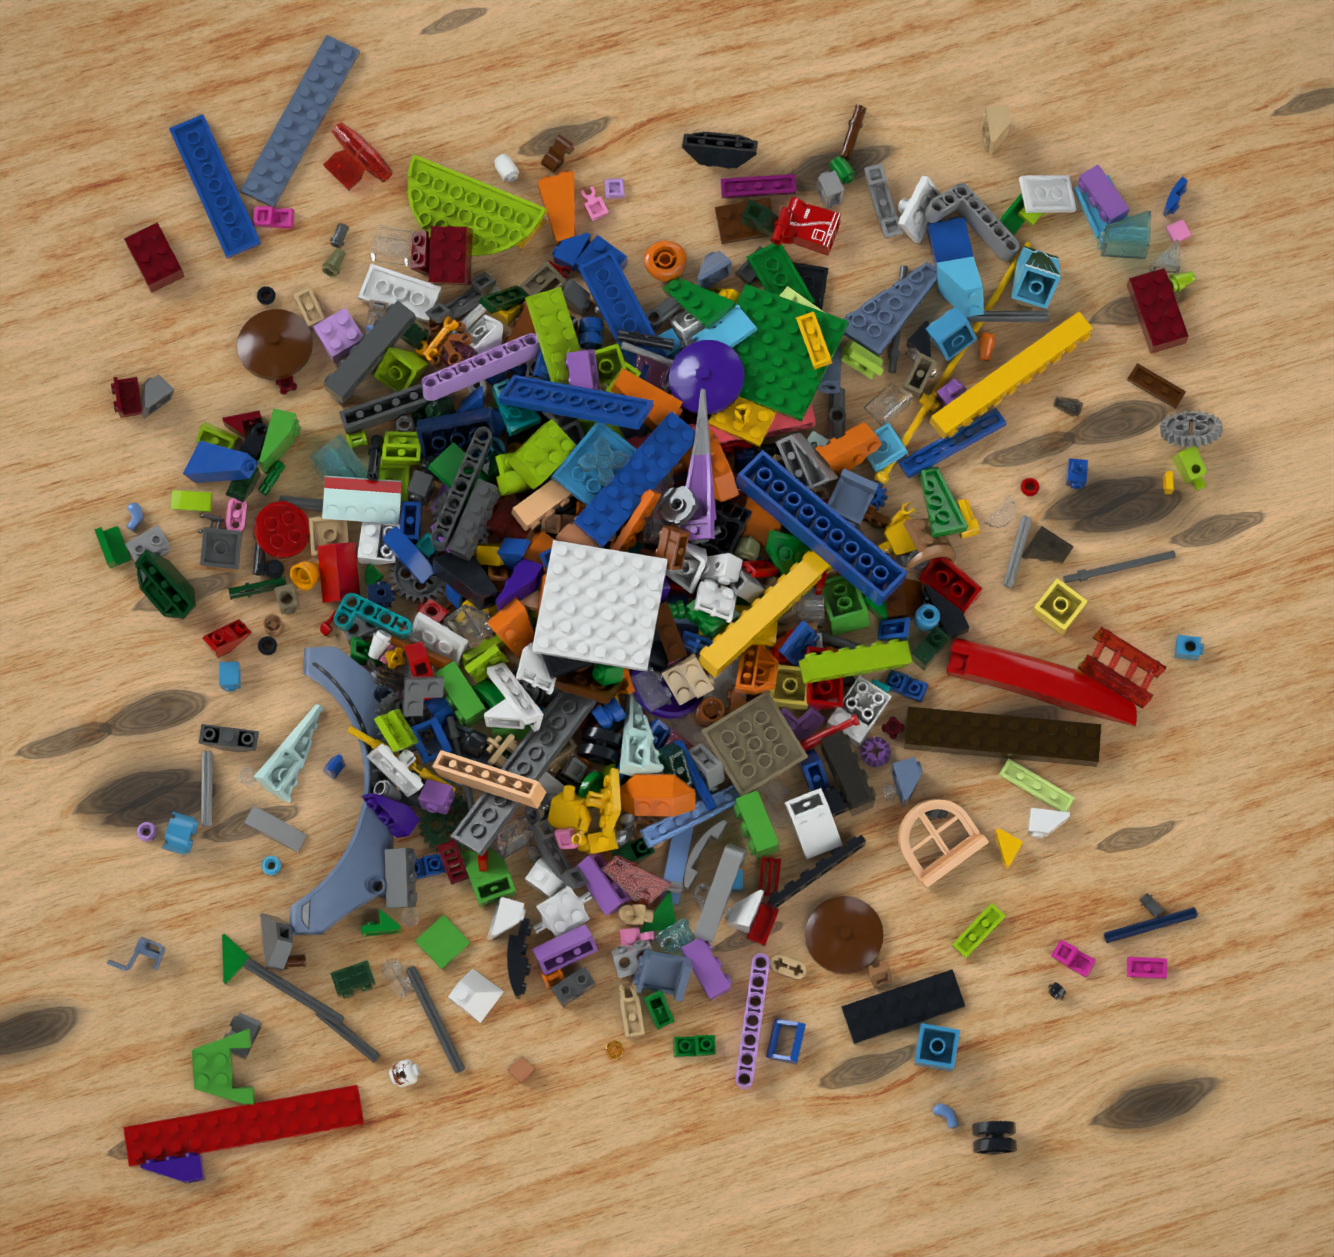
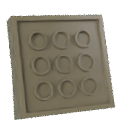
M768 691L701 731L718 760L723 764V768L740 796L752 793L808 758Z

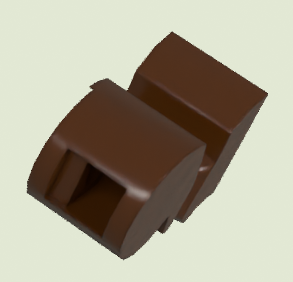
M559 134L554 141V145L544 155L541 165L554 173L563 164L565 154H570L574 150L573 143Z

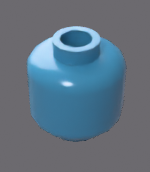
M923 604L914 615L916 627L925 632L935 629L940 620L939 610L931 604Z

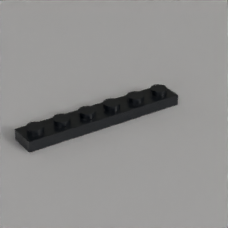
M862 834L859 837L854 836L846 842L847 845L842 849L840 847L836 848L831 852L832 856L826 860L825 858L819 860L815 864L816 867L812 870L807 869L799 875V879L795 882L793 880L789 881L784 885L785 889L779 893L778 891L772 893L767 901V907L772 912L863 848L866 840Z

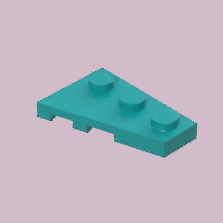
M506 379L493 385L492 392L509 436H512L539 424L541 417L535 410L499 404L498 397L510 381Z

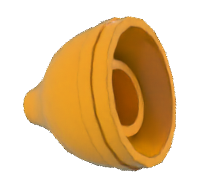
M302 561L294 565L290 570V577L294 585L303 591L312 589L319 579V563Z

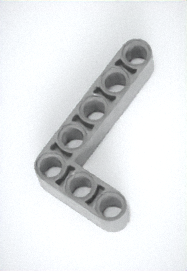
M964 183L956 184L930 201L923 213L924 218L928 222L935 223L957 210L1001 260L1005 262L1011 261L1019 250L1020 244L968 185Z
M732 843L726 845L694 936L713 942L739 868L744 863L748 849Z

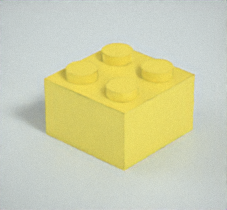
M1057 578L1035 605L1032 614L1063 636L1086 607L1088 601Z
M778 666L775 689L770 690V695L778 708L785 707L787 709L807 711V684L803 682L800 667Z

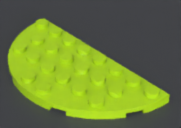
M415 154L412 156L408 170L407 193L415 219L424 231L429 232V236L431 226H457L473 229L472 256L498 254L518 245L538 227L548 210L540 205Z

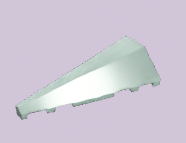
M627 694L625 709L627 717L624 719L619 773L633 776L635 774L662 772L664 767L659 762V752L655 750L654 738L647 717L643 715L641 706L633 694Z
M315 704L254 775V778L265 790L285 802L290 803L292 799L290 797L291 792L298 783L296 778L306 761L312 744V734L318 727L316 723L320 712L324 711L321 705Z

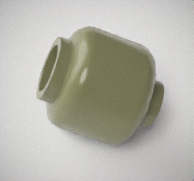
M752 536L741 537L735 546L733 555L743 560L742 562L756 561L760 551V544Z

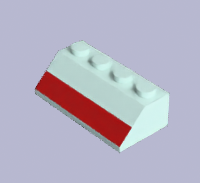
M325 476L322 519L399 524L401 481L382 479L371 481L368 478Z

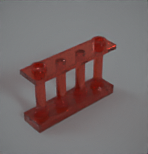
M1101 626L1092 637L1098 641L1092 656L1087 654L1077 669L1143 709L1153 697V694L1147 691L1153 677L1158 678L1166 670V666ZM1105 646L1114 651L1108 666L1098 661ZM1121 656L1131 662L1125 676L1115 671ZM1137 667L1147 672L1141 686L1131 681Z

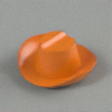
M664 240L652 244L645 251L643 260L645 268L651 276L659 281L666 282L672 281L682 274L687 258L685 250L680 244Z

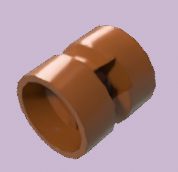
M707 698L696 708L694 713L695 721L701 727L707 728L724 716V704L717 698Z

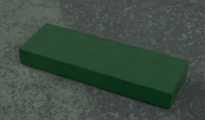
M516 285L480 298L479 303L493 314L524 303L525 298L529 297V295Z

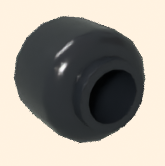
M476 730L467 731L460 743L462 751L473 758H479L481 754L485 756L487 753L486 749L489 747L487 744L488 737Z

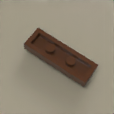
M1138 363L1127 379L1128 382L1175 409L1186 393L1185 390Z
M664 602L659 606L656 628L670 663L686 657L687 653L668 602Z

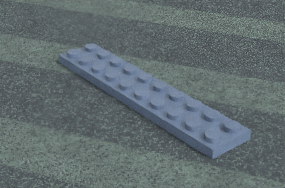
M326 35L241 188L242 194L275 208L360 54L358 49Z

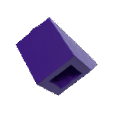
M522 558L520 563L515 565L512 576L506 580L503 591L496 597L495 603L497 604L498 612L515 597L521 601L538 589L541 577L545 575L542 564Z
M376 793L362 795L361 797L396 838L409 836L421 820L408 805Z
M196 1152L186 1153L183 1158H177V1156L165 1157V1161L157 1162V1159L145 1161L146 1164L141 1165V1168L145 1171L185 1184L205 1180L202 1156L200 1154L197 1155Z

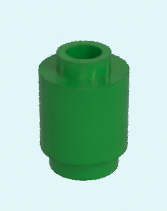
M838 156L829 163L831 172L836 171L841 184H849L854 180L855 171L845 158Z

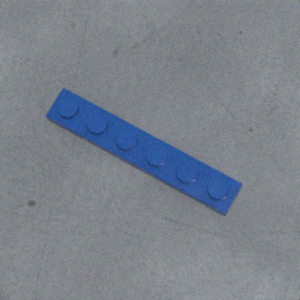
M997 408L973 420L967 427H960L958 433L953 437H947L944 440L940 438L898 461L899 466L909 479L920 473L921 470L928 469L1006 426V421Z

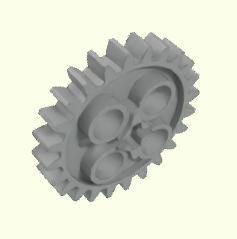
M1184 410L1183 413L1176 412V415L1170 414V418L1165 417V421H1161L1160 433L1163 440L1168 441V444L1174 443V446L1181 445V448L1185 446L1189 448L1196 446L1199 448L1201 444L1207 446V443L1213 444V440L1218 441V437H1221L1222 421L1219 420V417H1214V414L1208 415V412L1201 413V410L1198 412H1194V410L1187 412ZM1190 422H1193V435H1192V436H1189V435H1190Z

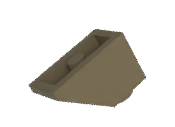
M920 353L902 391L919 399L937 361Z

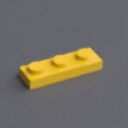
M814 311L796 317L814 370L832 364Z

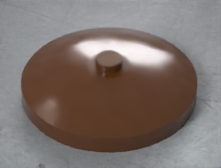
M271 309L256 314L244 324L238 336L237 350L242 364L250 373L267 380H279L296 374L306 365L312 354L313 339L308 325L300 316L287 310Z
M850 896L830 898L818 905L811 913L805 930L806 946L813 960L823 969L842 975L854 974L867 968L877 958L883 944V926L875 910L866 902Z

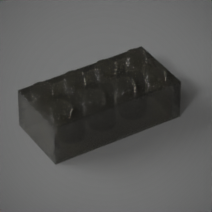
M841 730L821 739L820 750L840 792L842 791L845 796L846 804L850 806L849 811L853 817L873 808L877 795L873 786L869 787L867 783L868 776L865 769H861L858 762H860L858 754L856 751L852 752L850 745L852 743L848 734L844 735Z

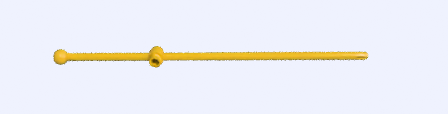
M1026 242L1023 246L1030 248L1031 243ZM1021 250L985 305L984 311L992 310L1013 277ZM984 322L974 323L972 329L975 335ZM967 348L952 358L930 395L923 393L918 402L922 404V407L901 439L905 447L929 410L935 412L940 402L936 401L937 391L944 387ZM897 461L878 471L874 476L877 483L881 482L882 485L887 484L889 481L888 474Z

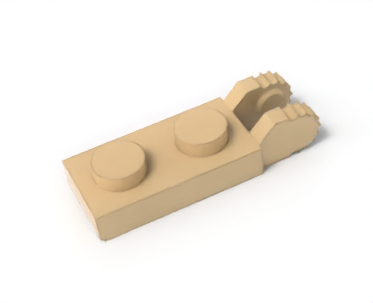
M633 982L630 985L633 995L631 998H625V987L623 984L619 985L620 1006L626 1039L645 1036L640 1000Z

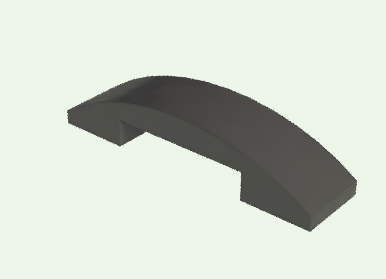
M484 272L470 281L472 288L445 306L439 302L427 310L425 314L435 323H443L447 316L452 320L456 319L477 306L480 298L490 293L496 281Z
M544 819L534 823L532 829L537 846L554 874L572 889L588 884L589 882L580 868H572L554 841L555 830L549 821Z

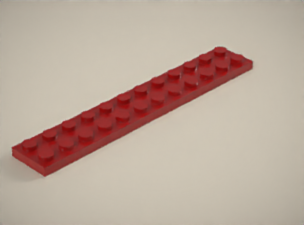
M357 1084L253 1103V1105L247 1104L123 1127L129 1167L144 1165L146 1164L145 1161L157 1159V1162L165 1161V1157L169 1156L182 1158L185 1157L186 1153L196 1152L199 1155L363 1125L364 1118Z

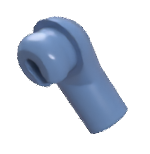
M130 503L127 509L130 511L132 519L126 527L134 532L143 520V513L139 504Z
M943 1103L933 1107L934 1115H941L946 1118L949 1129L959 1126L952 1108Z

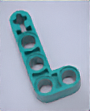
M355 593L345 595L334 615L336 627L341 631L349 630L356 618H359L400 639H408L413 632L411 622L407 618ZM351 600L357 601V605H356V606H354V607H349V606H347V604H348L349 601H351ZM367 609H373L374 613L372 615L364 614ZM341 617L348 618L345 624L338 622ZM384 617L391 618L388 624H384L381 621ZM404 626H406V627H407V630L404 629V630L401 632V631H400V627H401V628H404Z

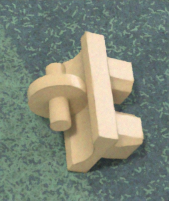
M512 734L508 735L501 745L498 744L502 740V737L499 735L494 740L490 737L487 739L490 745L486 751L491 753L494 748L496 749L495 753L487 761L489 765L492 766L494 764L500 769L508 760L502 755L504 750L506 749L513 754L519 746L514 740L515 736Z
M637 904L624 905L619 909L618 913L619 918L625 922L624 925H643L645 922L652 923L654 911L646 910V905Z

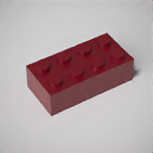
M1165 268L1129 278L1127 288L1150 354L1186 344L1189 335Z

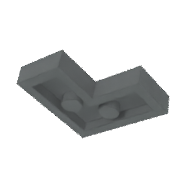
M404 677L403 716H423L424 698H443L444 678Z

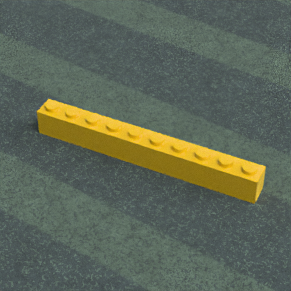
M1077 312L931 416L929 423L943 440L947 437H953L958 433L960 427L970 425L973 422V418L977 415L979 417L984 415L988 411L987 408L991 405H998L1005 395L1008 394L1010 396L1015 393L1019 385L1029 383L1033 375L1036 373L1040 375L1047 369L1046 366L1050 363H1057L1064 353L1067 352L1069 354L1075 350L1078 343L1088 341L1091 338L1093 327L1080 312Z
M809 550L803 556V560L800 563L796 562L790 568V572L787 575L783 574L774 587L770 586L761 599L757 598L748 611L744 610L739 615V620L735 623L731 622L726 627L725 633L722 635L718 634L712 641V645L709 647L705 646L701 650L698 663L716 678L822 578V573L826 570L829 573L833 567L814 551L811 552Z

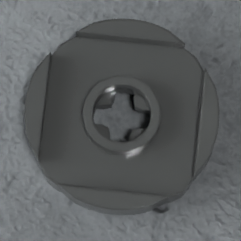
M673 487L663 495L660 502L662 505L660 513L669 523L682 526L692 518L699 507V503L695 494L687 487ZM682 502L681 507L676 509V504Z

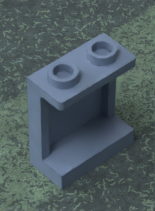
M843 469L827 505L853 527L859 529L868 506L877 491L878 484Z
M645 950L643 957H639L638 974L635 973L633 978L636 992L641 993L642 989L656 992L662 990L663 993L674 995V1000L682 1002L692 970L691 959Z

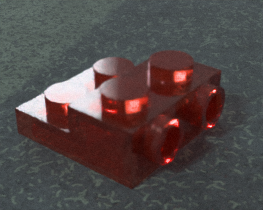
M510 494L505 495V497L500 496L496 503L498 508L495 512H492L491 518L487 521V529L503 538L526 539L532 530L529 528L525 531L511 514L512 509L522 501Z

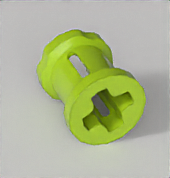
M364 429L355 434H345L350 450L361 445L368 446Z

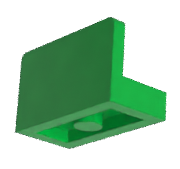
M1022 193L999 220L1013 236L1026 222L1018 216V213L1024 207Z
M118 526L104 531L102 527L94 529L109 568L131 560Z

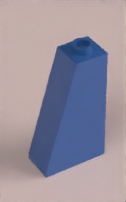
M199 441L183 474L194 483L250 479L258 462L248 453Z

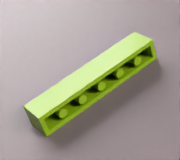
M899 639L888 641V644L876 642L871 644L872 646L870 647L863 644L856 646L852 650H850V647L839 649V652L834 653L833 650H827L822 652V655H816V653L806 654L805 658L799 661L803 682L807 684L905 667L913 663L908 642H900Z

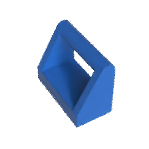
M437 717L411 727L419 741L415 746L424 764L435 762L439 753L428 756L418 731L431 729L440 750L452 753V749Z
M775 1019L766 1058L797 1065L806 1024ZM781 1025L797 1029L791 1056L775 1054Z

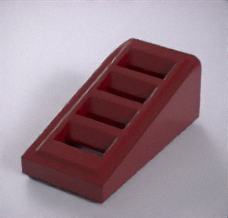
M452 840L437 846L451 885L468 879L469 876L456 841ZM453 848L455 849V851H452V852H450V853H447V854H444V853H443V852L448 851V850H451V849H453ZM457 856V858L446 861L449 858ZM460 863L459 866L449 869V867Z

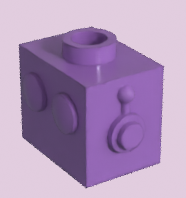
M427 779L418 799L421 808L431 813L438 812L447 815L455 793L452 786Z

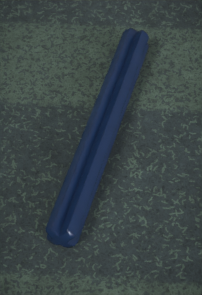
M1192 907L1105 932L1103 937L1106 943L1197 918L1198 913L1196 908Z

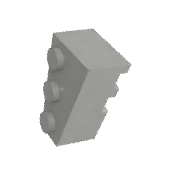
M801 433L792 434L776 442L788 472L810 490L839 478Z

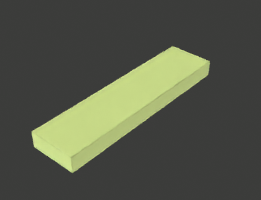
M1009 758L998 775L1057 811L1067 812L1075 800V797Z

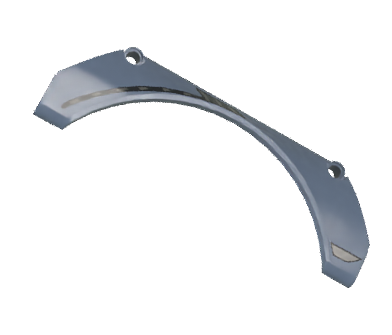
M337 647L305 648L303 674L322 685L337 700L353 727L375 740L381 741L383 736H377L380 729L374 727L377 725L374 718L379 716L375 713V710L380 709L378 704L382 703V698L396 691L387 687L384 682ZM358 739L364 764V795L374 793V786L378 781L386 780L396 788V785L366 757L374 750L371 748L372 746ZM364 800L353 837L336 866L318 886L290 907L289 924L292 926L293 935H323L337 922L360 906L375 899L377 896L381 898L386 897L384 849H393L394 836L390 833L388 827L378 819L375 812L366 805ZM383 883V888L378 891V886Z

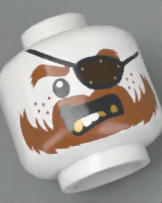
M410 1059L394 1063L392 1069L389 1070V1074L394 1085L405 1087L417 1082L420 1069L417 1063L414 1064Z

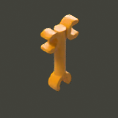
M449 316L444 319V327L429 345L425 341H421L424 347L421 350L415 349L419 356H425L431 364H435V361L432 359L434 355L441 356V353L436 349L450 331L456 330L459 326Z

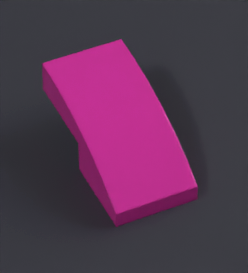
M255 207L253 225L267 228L293 229L295 211L292 208Z
M1063 940L1059 941L1051 955L1052 958L1085 978L1088 977L1096 963L1095 959L1080 952L1078 948Z

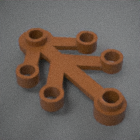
M432 319L429 320L428 330L431 333L427 342L428 345L444 327L443 323H435ZM457 321L459 326L455 331L458 334H447L436 348L442 356L445 347L449 354L448 364L450 366L464 361V357L459 352H456L451 342H462L465 346H468L473 341L469 333H464L466 325L462 321ZM433 356L432 359L435 361V364L431 365L434 368L442 366L443 360L441 356Z

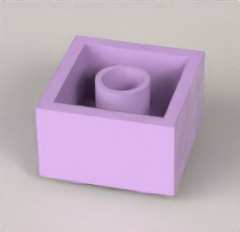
M346 308L313 326L317 338L334 364L350 355L351 348L355 345L358 346L362 341L363 335Z

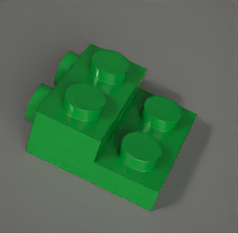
M695 600L686 606L685 614L688 620L694 622L703 635H707L710 639L714 638L730 624L723 618L712 617L707 612L694 610ZM735 609L731 622L739 619L740 614Z

